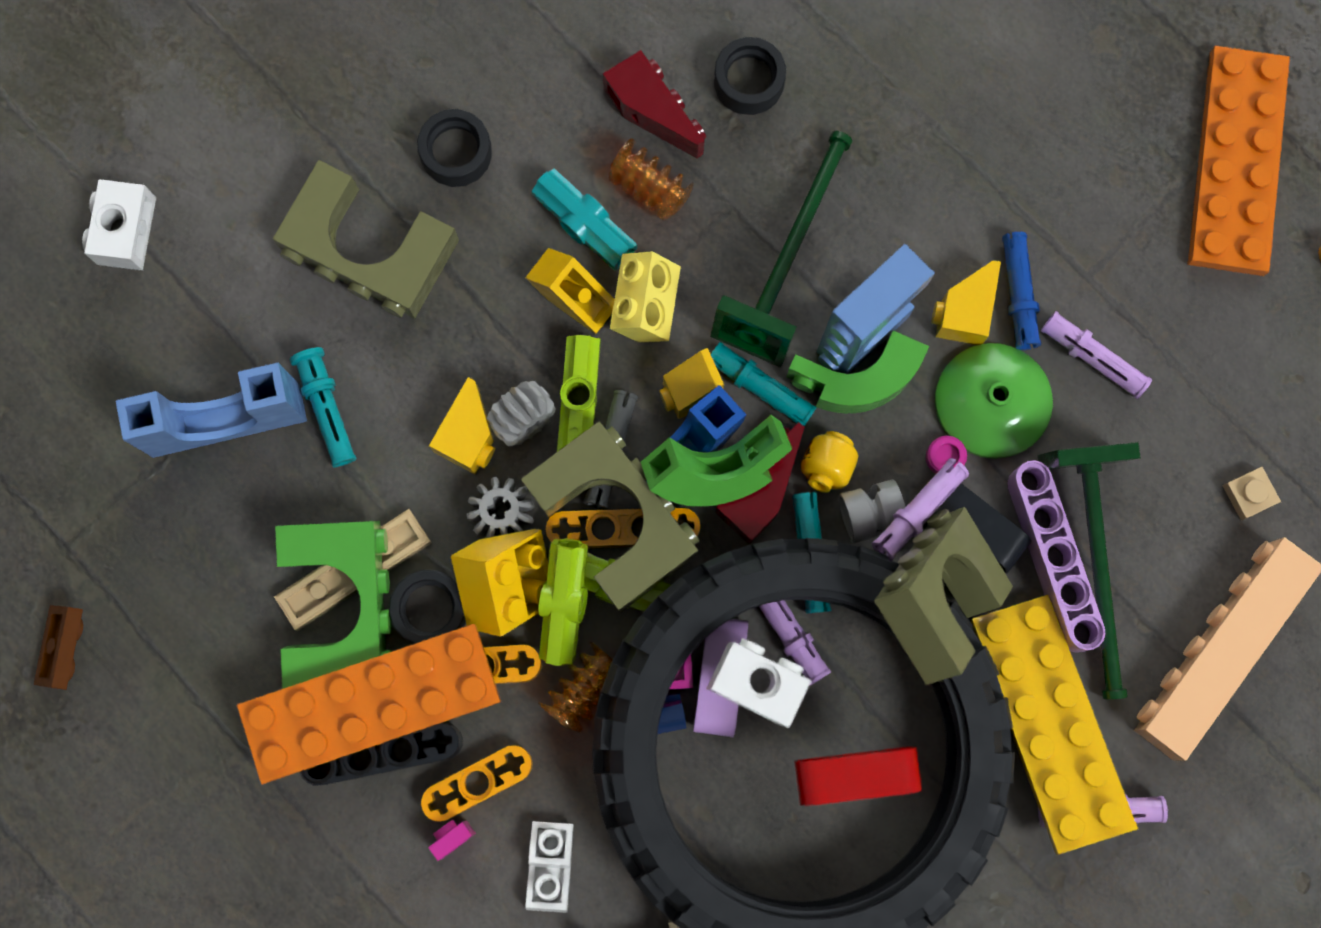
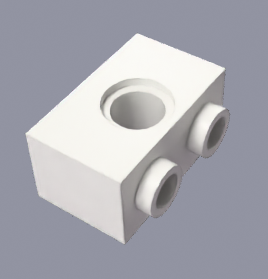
M98 180L97 190L90 197L89 206L92 214L90 226L85 229L82 238L84 254L97 265L143 270L156 197L145 185ZM124 219L119 229L111 231V226L116 220Z
M742 638L740 644L728 642L706 689L780 726L789 728L811 680L801 676L804 668L781 657L777 664L763 657L764 648ZM758 668L764 669L770 677V685L762 693L755 692L750 685V676Z

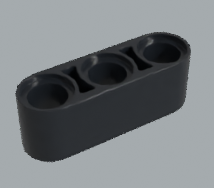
M961 483L933 514L943 509H948L949 512L965 507L1003 571L1008 574L1032 540L1023 530Z

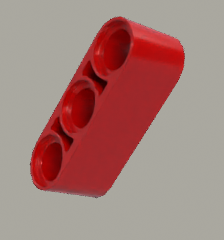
M916 747L889 748L794 761L799 805L802 806L922 791Z

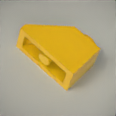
M548 248L525 277L549 302L595 334L598 333L613 312L615 299L573 256Z
M991 261L949 289L941 302H935L931 320L932 324L937 325L935 337L974 345L984 343L990 331L1001 265L1000 261Z
M708 348L699 351L663 375L664 388L659 390L661 399L668 412L674 409L678 419L687 416L689 409L718 385L722 388L724 387V383Z
M468 377L429 447L435 454L475 475L479 467L485 468L495 452V447L491 446L494 439L487 420L480 390L475 380Z

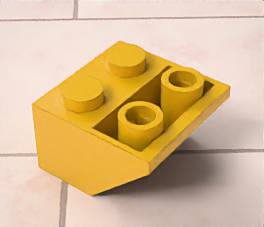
M531 529L479 539L451 555L467 626L475 623L479 632L502 637L539 613L540 594L548 575V560L541 529Z

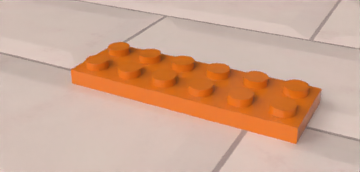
M1214 46L1210 51L1188 265L1265 276L1270 271L1290 56Z
M474 623L237 704L262 785L500 703L501 699L477 626Z

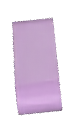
M732 618L705 638L693 732L734 737L738 704L706 688L728 642L740 644L742 638L747 640L748 620Z

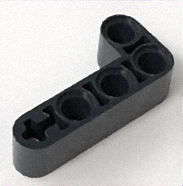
M439 723L367 748L371 753L372 761L364 770H360L355 766L353 761L354 753L330 761L331 770L323 779L315 774L313 767L300 771L307 783L319 786L445 761L456 757L460 753L463 746V737L456 726ZM441 730L445 736L452 737V743L446 745L445 753L439 747L423 749L422 741L438 739L440 737L439 731ZM423 733L421 741V739L419 738V734ZM402 738L407 739L412 746V754L404 762L397 760L393 754L395 743ZM423 750H424L425 754L427 755V757L424 758V759H423Z

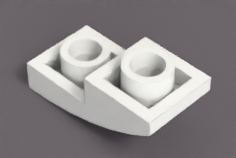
M532 821L526 910L567 913L573 824Z

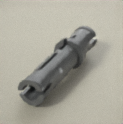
M614 390L605 429L607 430L613 426L625 442L638 396L630 392L629 396L625 398L626 391ZM602 485L587 489L583 503L592 506L596 502L595 508L606 510L612 486Z

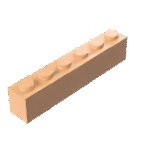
M1284 537L1270 543L1265 541L1259 546L1251 558L1255 562L1247 574L1245 572L1241 573L1231 584L1229 591L1232 595L1226 604H1219L1208 616L1206 623L1210 626L1202 637L1199 635L1194 637L1185 648L1183 654L1186 656L1184 662L1178 669L1176 667L1172 668L1161 681L1160 686L1163 688V691L1155 701L1149 700L1138 713L1137 719L1140 722L1134 731L1173 761H1186L1321 573V564Z

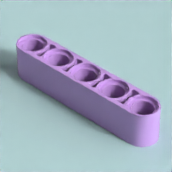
M1036 460L1027 461L1015 469L1009 476L1008 490L1021 528L1032 540L1028 548L1044 595H1049L1069 650L1075 653L1093 650L1104 641L1105 627L1052 474L1045 464ZM1027 472L1035 476L1038 483L1036 490H1029L1023 485L1021 480L1022 473ZM1036 510H1043L1049 515V528H1042L1036 523L1034 517ZM1050 547H1055L1061 551L1063 563L1060 567L1053 565L1049 561L1047 553ZM1063 585L1071 586L1076 592L1077 598L1073 605L1063 601L1061 597ZM1077 623L1084 624L1089 630L1090 636L1086 644L1080 643L1074 635Z

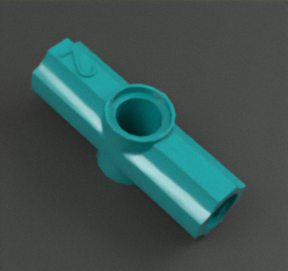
M552 169L549 172L546 171L537 180L536 185L531 190L536 200L559 219L561 227L573 240L580 245L586 244L614 271L620 268L622 254L634 253L637 250V244L610 220L606 209L591 195H583L556 169Z

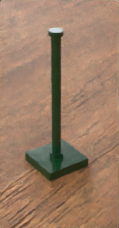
M833 131L829 137L830 147L756 307H750L723 295L716 309L710 337L780 368L797 327L769 314L843 152L849 150L853 142L848 134L841 131Z
M1139 442L1056 450L1038 455V461L1045 464L1049 470L1076 467L1077 474H1082L1095 598L1105 627V637L1101 643L1106 690H1102V697L1108 700L1122 699L1128 696L1127 689L1122 688L1098 472L1102 471V464L1140 459Z

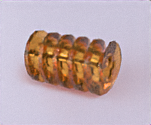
M631 138L615 156L610 167L609 181L613 185L621 183V190L624 193L630 194L633 192V199L638 203L646 200L645 207L650 212L658 209V217L661 220H667L676 214L686 203L693 190L694 183L692 182L683 189L681 187L684 179L683 174L680 173L674 179H669L672 166L668 164L658 171L657 166L660 158L654 156L648 162L644 161L648 151L647 148L642 147L639 151L633 153L636 141Z
M592 641L590 646L595 655L592 656L583 652L579 655L584 668L570 665L568 668L574 680L570 681L562 677L558 679L563 693L549 690L547 694L553 704L549 706L538 703L565 728L581 733L583 730L578 717L580 716L588 720H592L594 717L589 704L598 705L599 692L603 687L613 660Z

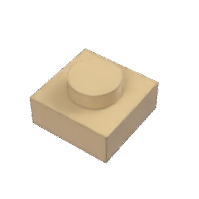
M1263 467L1222 485L1240 520L1251 517L1281 502Z

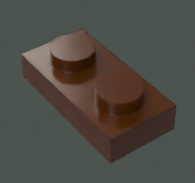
M55 605L49 606L33 685L67 690L68 681L71 680L75 671L73 656L76 642L83 632V620L81 619L83 609Z

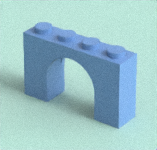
M906 244L898 249L832 311L816 351L820 355L818 360L823 367L835 372L849 374L888 338L893 330L895 331L909 318L915 308L910 301L929 284L935 273Z
M279 363L239 371L238 376L242 391L221 399L197 403L172 402L157 391L116 400L122 437L125 442L155 458L307 422L300 384Z

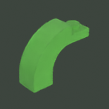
M893 330L879 360L862 372L853 374L835 372L795 354L786 377L793 380V386L804 392L813 393L814 390L821 392L816 407L845 414L866 412L886 404L904 390L921 366L929 346Z
M770 415L739 442L715 452L693 451L669 437L643 459L641 465L649 490L658 496L686 506H713L741 499L769 484L773 480L768 469L793 449L782 422Z

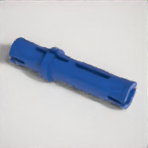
M1012 232L1013 239H1010V234L1002 236L1011 305L1008 306V315L1013 317L1016 349L1030 350V344H1033V348L1041 346L1036 315L1040 312L1039 303L1034 300L1027 233Z

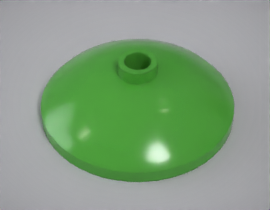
M987 343L962 351L945 367L936 386L935 409L944 432L947 436L959 439L964 444L968 453L979 457L1000 459L1025 451L1042 436L1052 415V390L1044 371L1028 354L1009 345ZM994 389H1000L1005 393L1004 401H998L994 398Z

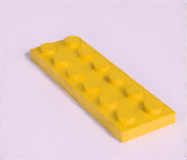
M1049 595L972 618L970 622L973 625L974 633L981 644L987 647L998 669L999 675L997 678L1003 696L1008 698L1013 728L1010 731L1055 854L1059 855L1137 830L1138 827Z

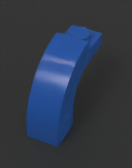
M718 385L689 409L685 421L670 438L693 451H719L741 426L746 413Z

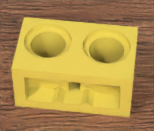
M653 251L622 254L610 329L637 342L669 341L681 266Z

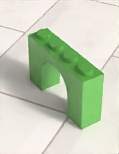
M380 521L275 526L277 567L326 565L337 568L354 582L361 601L359 620L353 631L342 641L324 644L289 645L281 649L282 689L392 652V650H386L385 634L391 633V618L389 610H384L383 595L389 593L390 579L388 569H382V553H387L388 536L387 530L381 529Z

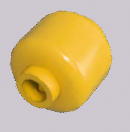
M827 431L825 434L817 435L811 440L801 462V471L809 479L808 484L813 489L828 493L831 489H842L849 484L859 455L853 441L849 437L839 432Z

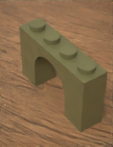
M318 160L273 237L274 242L281 250L279 255L294 265L301 266L302 262L314 267L313 272L330 283H334L336 279L349 285L347 288L349 292L363 300L368 301L371 296L383 302L381 307L396 317L402 318L406 314L415 319L459 242L455 228L420 211L403 243L391 257L382 262L368 265L351 262L338 253L336 234L359 188L352 176Z
M599 421L521 478V480L548 517L583 491L595 486L608 485L618 487L628 492L638 502L643 512V528L639 539L628 552L594 576L596 582L621 613L698 555V549L695 547V544L699 542V539L686 522L679 526L670 514L675 509L670 501L649 490L641 462L637 458L632 461L627 458L621 450L626 444L615 428L611 426L606 430Z
M965 507L949 512L948 509H943L933 514L927 520V527L913 539L914 545L908 553L899 559L900 565L893 574L884 580L883 584L885 586L874 600L926 685L962 674L975 652L949 608L942 579L967 618L1000 608L1013 587Z

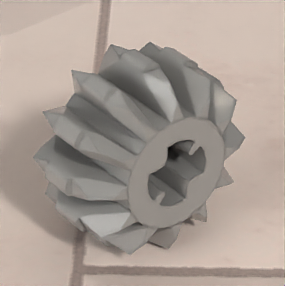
M535 381L521 382L517 387H511L505 395H501V399L492 405L487 420L494 434L499 440H503L507 446L521 445L525 440L532 439L537 432L541 431L544 425L550 422L556 408L550 399V395L542 386L540 387Z
M493 477L491 478L492 490L487 491L483 484H479L477 489L483 497L481 499L469 497L468 503L471 506L479 508L467 513L469 521H480L473 529L476 535H481L487 530V538L498 536V533L505 535L509 534L512 530L514 532L523 531L519 526L520 522L527 525L533 524V517L522 512L534 509V502L532 500L522 501L528 494V490L525 486H522L514 491L515 481L512 478H508L504 487L501 488L499 479ZM503 502L506 508L511 505V510L505 511V518L499 520L495 514L491 516V512L497 510V503Z

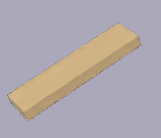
M410 509L381 526V529L387 530L388 536L387 553H382V569L392 570L432 543ZM322 565L274 596L294 630L299 631L357 593L358 590L354 582L344 572L331 566Z

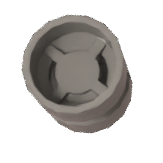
M894 479L873 484L868 493L859 488L839 494L842 519L853 544L875 538L878 530L884 532L894 521L893 515L896 511L906 508L899 486Z

